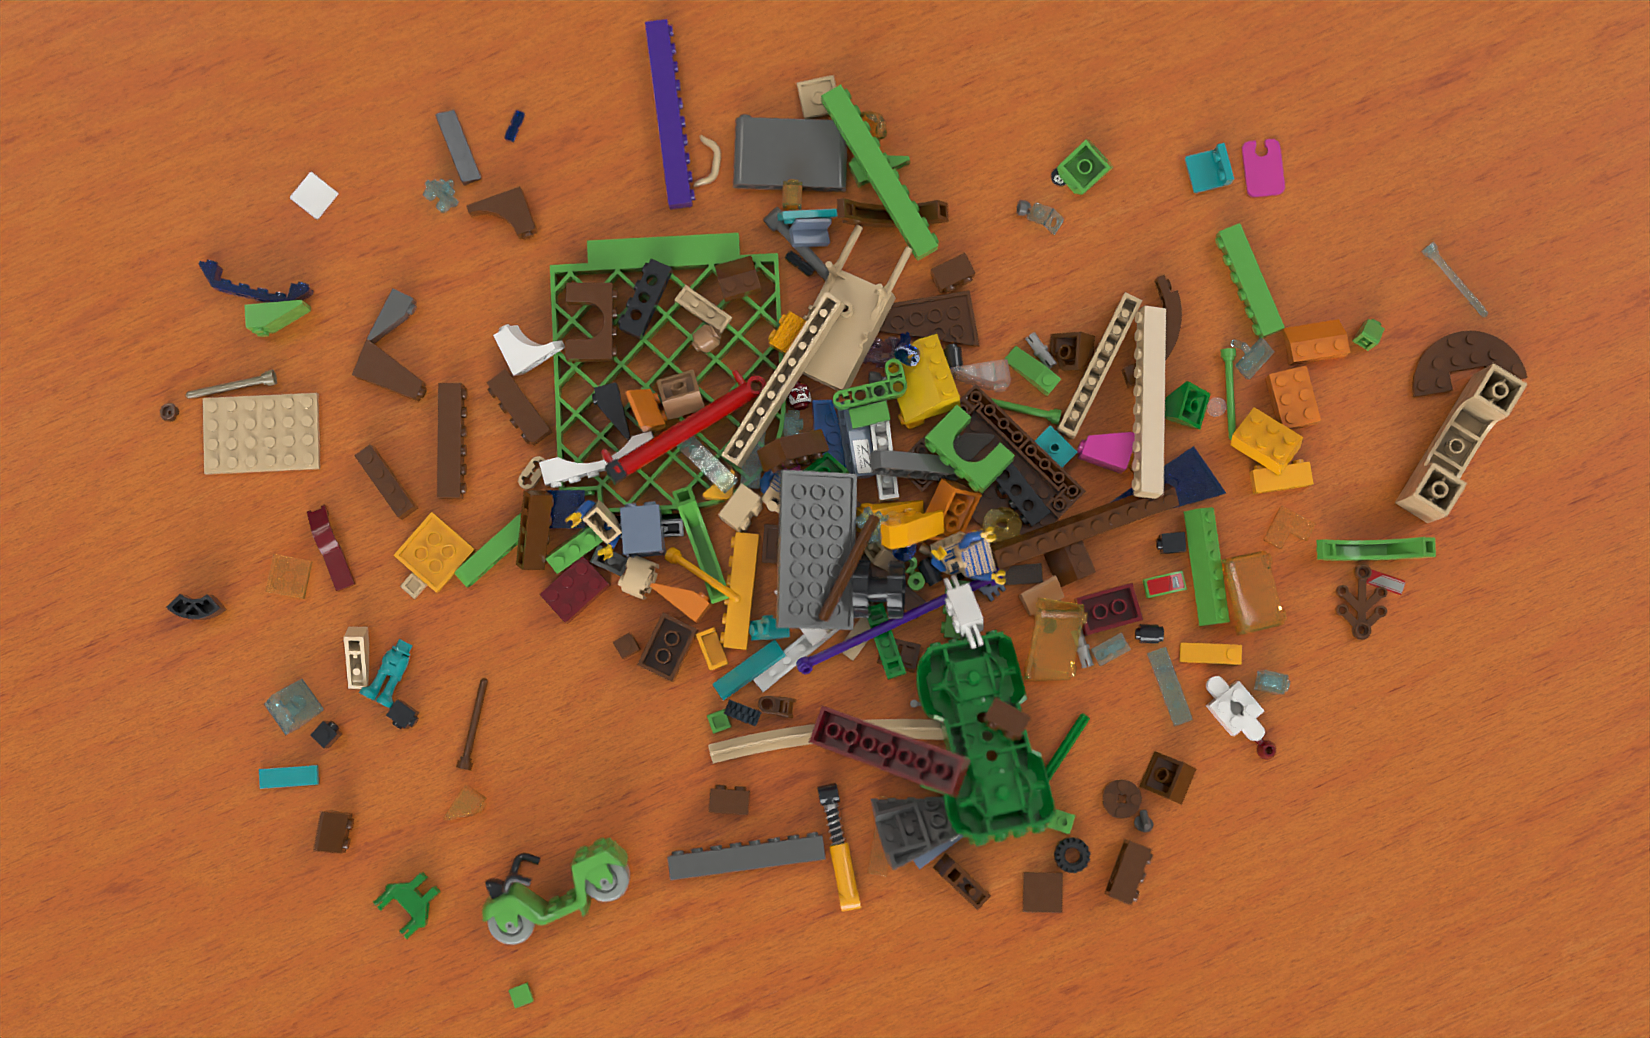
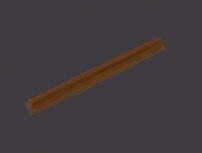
M869 515L818 616L819 619L825 622L830 620L880 521L877 516Z

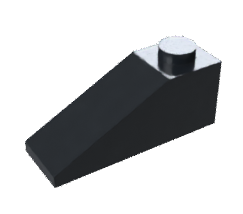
M615 382L595 387V393L592 394L594 405L598 404L601 411L626 440L629 441L631 435L618 384Z

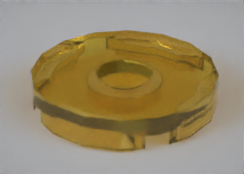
M999 507V509H991L985 515L983 531L985 532L987 527H992L994 529L993 533L989 535L996 534L994 542H1001L1020 534L1022 524L1019 515L1014 510L1007 507ZM1005 522L1007 526L1001 528L997 525V523Z

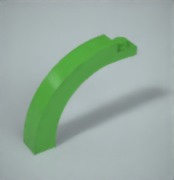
M691 486L672 491L700 569L727 587ZM705 582L712 604L729 598Z
M1434 537L1389 540H1316L1317 559L1324 561H1373L1436 557Z

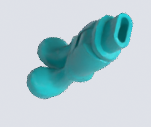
M400 639L396 646H392L393 649L387 651L383 656L381 667L372 684L362 687L359 691L360 694L376 700V702L390 709L394 704L392 699L394 689L398 681H401L411 656L409 652L412 645ZM386 676H390L386 687L378 697L379 691L382 687V684Z

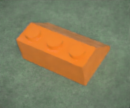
M1339 319L1286 327L1282 330L1289 366L1345 357L1350 353L1347 333Z
M941 478L925 513L943 510L944 533L929 539L940 541L957 532H965L982 494L956 481Z

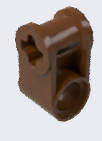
M765 695L759 699L758 706L762 712L793 718L792 710L796 699ZM765 698L770 699L773 703L769 710L762 708L761 703Z

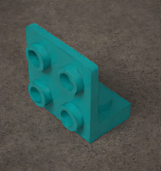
M1225 143L1217 144L1214 150L1185 157L1194 193L1227 186L1234 180Z

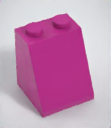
M1135 433L1090 435L1079 443L1077 453H1079L1078 459L1121 474L1126 470L1132 454Z

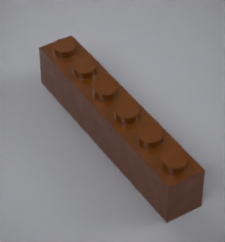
M438 383L437 497L439 499H463V494L467 492V486L464 483V475L467 474V466L464 464V456H467V446L464 445V437H467V426H464V418H467V407H464V399H467V388H464L462 383Z

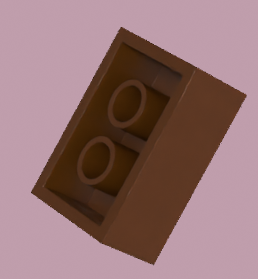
M822 429L780 437L756 452L763 471L777 473L780 470H784L783 468H787V470L794 469L799 464L801 467L810 465L812 463L811 460L814 461L822 458L823 453L829 451V447Z
M662 613L637 665L674 682L699 630Z
M1124 839L1104 894L1129 905H1132V902H1136L1139 896V891L1137 890L1139 883H1143L1146 877V872H1144L1146 864L1149 865L1153 857L1152 849Z

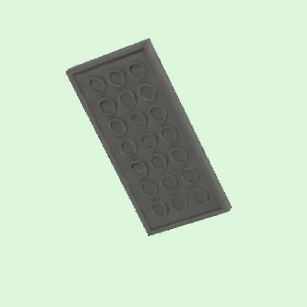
M780 470L776 628L853 630V574L830 620L825 622L819 619L818 616L855 544L857 474Z

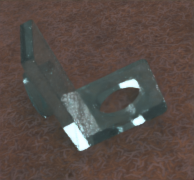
M1039 203L1034 204L1027 216L1028 220L1044 225L1054 235L1064 221V218L1054 208ZM1056 217L1057 223L1054 227H1051V221Z

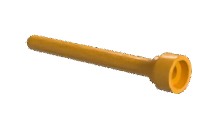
M675 547L667 550L665 560L671 564H680L733 601H740V595L683 558L680 550Z

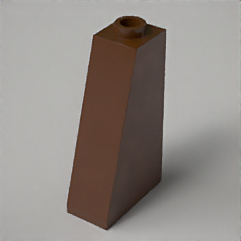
M366 339L352 375L418 402L421 398H424L427 391L426 384Z

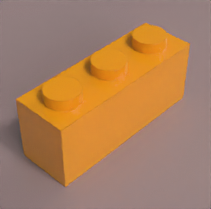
M1303 459L1292 461V464L1287 465L1280 475L1263 465L1255 466L1254 470L1249 472L1253 495L1308 487L1314 484L1310 462H1304Z

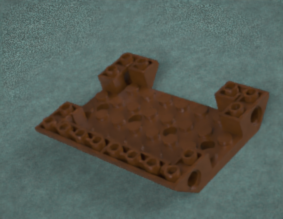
M975 384L960 399L961 408L971 416V421L953 442L956 454L967 462H979L985 459L1001 443L1015 455L1012 463L1050 510V513L1034 526H1026L1020 518L1022 515L1018 509L1014 511L1008 503L1010 498L1008 496L1005 499L998 497V489L996 488L998 483L994 480L981 493L982 496L972 515V518L984 530L987 527L994 529L993 533L989 535L996 534V539L993 542H989L990 545L1055 523L1086 492L979 386ZM939 422L908 452L938 455L936 452L932 453L926 448L925 437ZM1004 470L999 475L1001 480H1007L1010 477L1007 470ZM908 478L921 492L935 481ZM965 478L956 480V482L971 488ZM1013 485L1010 489L1011 493L1015 496L1020 495L1022 491L1018 485ZM1026 500L1023 502L1022 507L1024 510L1030 511L1033 509V503L1030 500ZM1013 565L1002 568L1001 570L1007 572Z

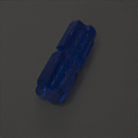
M515 110L510 121L511 125L508 126L504 135L507 141L514 142L519 131L518 127L521 126L524 120V112Z

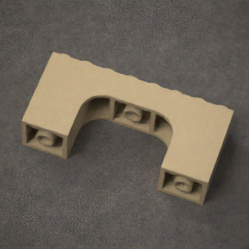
M1494 363L1473 374L1395 504L1426 523L1447 517L1467 484L1460 479L1490 429L1498 421L1508 417L1527 383Z

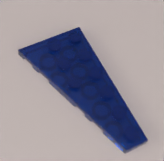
M1194 446L1164 466L1163 484L1168 483L1175 487L1179 506L1174 508L1227 494ZM1130 488L1111 502L1134 495V490Z

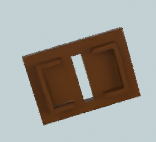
M894 638L897 648H899V645L903 646L900 656L905 671L914 673L921 645ZM880 655L877 660L878 664H882Z

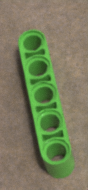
M521 513L455 571L454 574L467 588L472 586L518 545Z

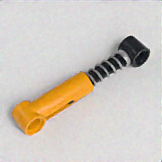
M837 784L818 786L820 804L824 807V812L827 814V825L830 829L828 832L831 834L830 839H832V844L829 848L842 912L859 909L861 904L848 842L844 843V832L841 829L842 824H840L841 818L839 817L840 811L837 809L839 806L838 802H840Z

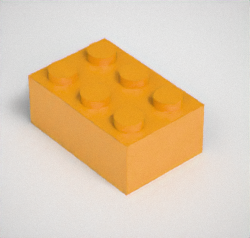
M1254 407L1232 435L1231 446L1280 475L1301 448L1303 437Z

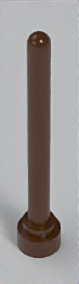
M486 678L480 680L463 757L461 756L460 760L457 761V768L472 770L473 763H471L472 759L470 757L488 684Z

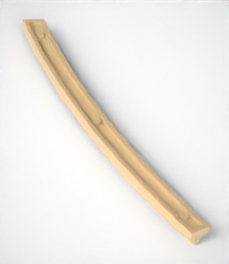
M864 720L913 739L944 740L940 722L936 720ZM815 724L761 732L710 744L708 747L712 762L714 764L760 752L812 744L809 743V739ZM985 731L982 733L983 740H992L991 732Z

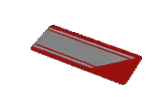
M1371 569L1372 574L1367 579V584L1378 588L1385 587L1389 592L1398 595L1402 594L1405 585L1404 580Z

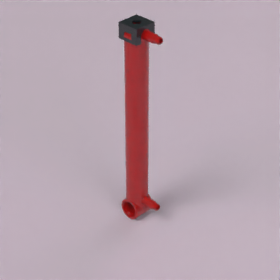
M734 370L732 374L739 385L738 387L636 449L615 460L606 449H603L601 454L607 463L604 468L614 485L626 479L628 475L753 399L758 398L766 386L765 380L760 376H752L745 382L742 375L737 370ZM751 384H759L760 390H753Z

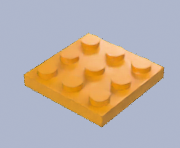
M431 512L393 556L438 593L452 578L455 571L474 553L475 549Z

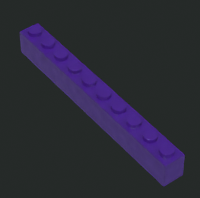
M667 19L645 22L668 204L670 210L693 207L692 201L695 200L694 189H690L689 182H693L692 172L688 171L687 164H690L689 152L685 153V146L688 145L687 134H683L682 130L686 125L684 116L680 115L683 103L682 97L678 98L677 92L681 91L679 79L676 80L675 73H678L677 61L673 62V55L676 54L675 43H671L670 37L674 36L673 27L668 24Z

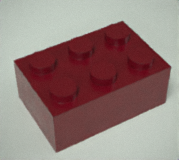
M582 556L539 595L566 624H569L611 585Z
M1133 582L1074 599L1084 636L1143 620Z

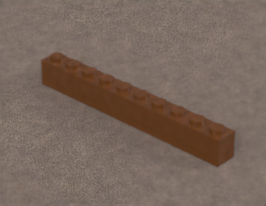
M1165 483L1163 484V495L1156 499L1131 495L992 544L990 548L994 564L998 569H1002L1179 506L1175 487Z

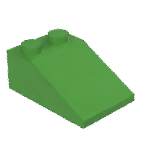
M303 300L244 305L246 328L259 337L269 336V333L279 331L311 311V307Z

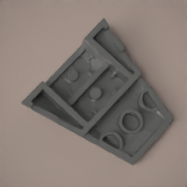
M915 797L907 799L887 798V800L871 798L877 832L886 860L893 871L960 835L953 829L948 819L944 797H925V799H915Z

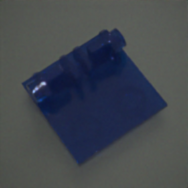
M546 490L553 495L554 505L551 508L552 524L549 528H571L573 525L572 520L570 519L567 522L565 520L585 502V490ZM581 518V522L573 528L586 527L585 521Z

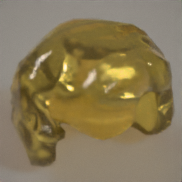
M863 111L860 117L863 121L866 120L871 128L869 132L872 137L876 136L880 143V140L887 136L885 119L880 113L873 111Z

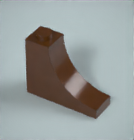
M520 186L466 205L472 217L492 215L505 220L515 229L520 239H529L535 233H538Z

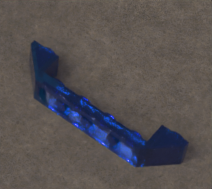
M208 259L206 262L199 261V266L211 287L220 292L266 303L305 300L314 293L309 284L303 282L291 283L288 296L281 292L271 294L268 293L269 290L257 287V290L250 289V285L244 283L234 285L232 281L221 278L223 269L218 266V262Z

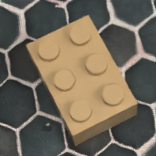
M741 484L719 513L720 519L735 531L746 532L752 524L751 518L753 516L757 517L763 509L761 497Z

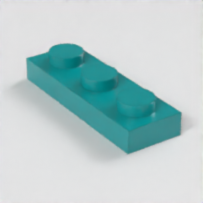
M837 209L782 211L777 214L778 221H784V224H793L796 219H831L832 221V218L838 216Z

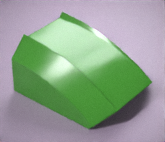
M1086 139L1057 167L1059 177L1074 193L1080 195L1087 192L1114 168L1111 162L1089 139Z

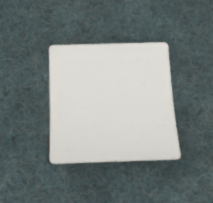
M310 172L290 196V199L313 217L319 219L338 196V192Z

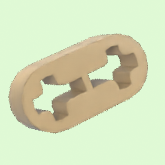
M534 457L518 478L519 485L523 489H533L543 475L540 468L535 473L533 471L536 468L534 463L545 461L544 458ZM533 474V476L530 479L532 481V484L524 485L525 481L523 480V478H529V476Z

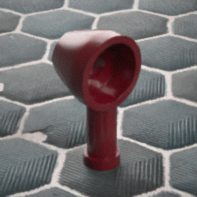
M1263 738L1255 741L1258 744L1256 750L1260 758L1269 760L1276 755L1277 748L1273 742ZM1267 747L1271 748V753L1269 754L1265 751Z

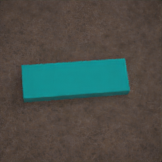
M318 765L259 769L260 789L319 785Z

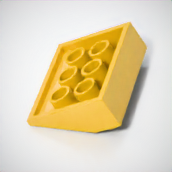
M937 334L918 339L884 360L886 365L888 360L897 359L903 366L907 389L903 396L897 398L905 424L949 412L956 405L961 408L960 396ZM890 365L888 370L891 373H896L899 371V368L896 365ZM896 383L893 385V389L896 392H900L903 390V386L900 383Z

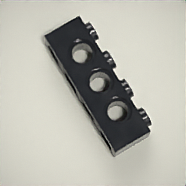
M650 259L649 263H645L642 269V279L637 280L634 287L636 292L633 298L630 297L626 304L628 309L625 315H621L618 325H620L619 329L622 332L640 340L644 337L673 273L672 267ZM654 277L657 279V283L652 286L648 285V280ZM642 295L650 296L646 303L640 302V297ZM640 312L642 316L639 320H633L632 314Z
M1011 463L1005 469L1010 474L1009 479L1001 480L998 476L995 479L998 483L996 488L1002 495L1006 494L1010 498L1008 503L1014 511L1016 509L1022 514L1020 518L1026 526L1030 524L1032 527L1047 516L1050 510L1014 464ZM1013 485L1021 487L1020 495L1015 496L1011 493L1010 489ZM1026 500H1030L1033 503V509L1030 511H1026L1022 507L1023 502Z

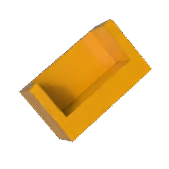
M714 627L696 634L710 671L729 664Z

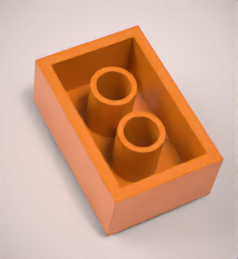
M1306 365L1272 373L1265 377L1276 421L1291 430L1317 424L1321 421Z

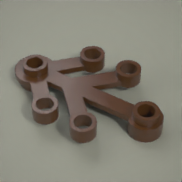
M1362 564L1357 566L1354 571L1356 578H1358V600L1349 592L1347 586L1341 585L1336 588V594L1339 597H1344L1358 612L1356 619L1349 612L1346 605L1341 604L1336 607L1337 615L1343 616L1352 625V634L1359 640L1367 639L1371 634V626L1381 617L1386 616L1387 609L1384 606H1378L1374 609V614L1366 620V612L1381 598L1386 597L1388 593L1385 587H1377L1374 594L1366 601V579L1371 576L1372 571L1368 565ZM1360 569H1363L1365 571L1364 576H1361L1359 574ZM1341 587L1345 589L1344 595L1339 592ZM1379 589L1384 591L1383 596L1378 594ZM1340 607L1345 608L1344 614L1339 612ZM1379 608L1383 609V615L1378 614ZM1360 626L1364 628L1362 634L1358 632Z

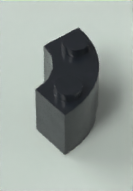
M179 594L166 606L173 614L193 620L211 619L227 610L214 595L209 594L199 599H192L187 595Z

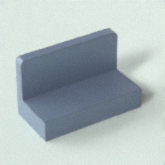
M796 219L789 229L792 247L828 246L830 240L827 229L832 223L831 219Z

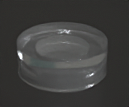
M1214 397L1208 401L1206 409L1211 416L1219 417L1226 411L1227 406L1222 398Z

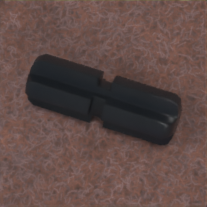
M789 251L786 254L785 259L795 267H798L806 276L810 277L814 273V268L806 261H802V258L793 251Z

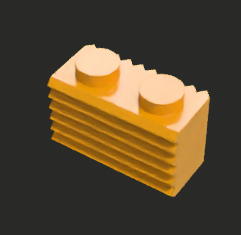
M791 311L787 315L783 314L779 320V328L777 331L773 330L768 338L770 340L769 345L785 355L807 321Z

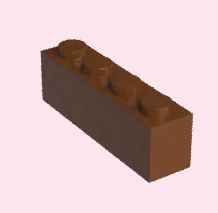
M506 369L487 382L490 387L487 389L493 398L497 397L501 403L498 405L504 413L509 412L512 417L510 419L511 423L516 429L520 427L523 431L521 436L527 444L531 442L535 446L552 433Z
M368 445L354 455L398 518L403 520L418 509L374 446Z
M524 490L516 557V565L522 570H544L547 563L546 551L547 545L550 542L549 527L552 524L551 508H553L554 499L553 495L545 490Z

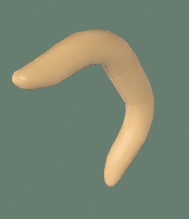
M700 135L701 141L711 147L714 152L712 171L708 177L696 181L693 185L694 187L710 184L716 179L720 168L721 151L719 146Z

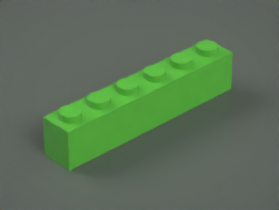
M1239 223L1219 231L1215 238L1216 245L1219 249H1222L1224 254L1223 261L1231 270V280L1234 284H1237L1239 289L1237 290L1238 296L1246 305L1245 312L1247 317L1252 319L1254 324L1252 328L1255 335L1262 339L1282 331L1285 328L1241 224Z
M1214 507L1184 511L1199 626L1230 622Z

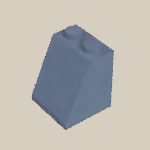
M645 502L644 506L630 503L625 504V507H621L623 554L627 558L665 555L666 548L660 505L656 504V502Z

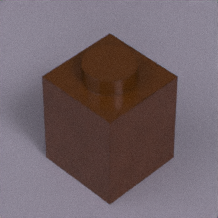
M630 632L613 642L621 658L624 660L641 650Z

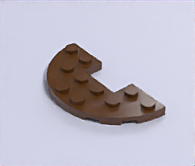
M1460 331L1439 339L1423 353L1413 375L1412 393L1414 398L1450 392L1453 389L1449 372L1479 367L1486 368L1493 363L1520 380L1528 377L1521 359L1507 343L1488 333Z

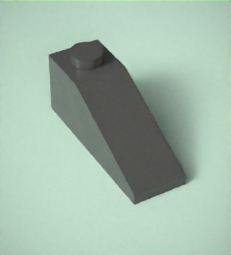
M392 289L367 340L375 344L406 321L410 315L414 314L417 308L416 301L412 297Z

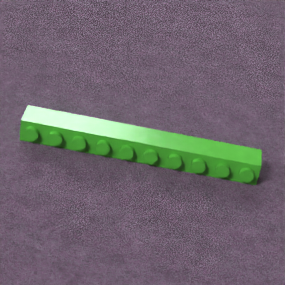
M839 85L821 95V102L905 242L913 249L912 253L916 260L919 261L937 250L939 240L934 233H930L928 229L929 224L926 218H921L918 213L919 207L917 203L909 198L908 195L910 193L907 187L901 185L898 180L900 176L895 168L892 169L889 165L890 159L888 155L880 150L879 147L881 145L876 136L872 137L869 132L871 128L866 120L863 121L860 117L861 111L859 107L852 104L850 100L852 97L849 91L843 89L842 85Z

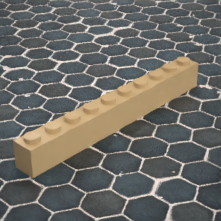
M825 292L721 454L723 457L740 468L743 467L845 308L841 300Z
M1143 306L1135 315V322L1137 323L1135 341H1137L1134 352V358L1136 359L1134 396H1136L1133 408L1135 423L1133 425L1135 441L1133 442L1132 449L1135 454L1132 463V470L1134 471L1132 489L1134 490V496L1156 499L1163 495L1166 309Z

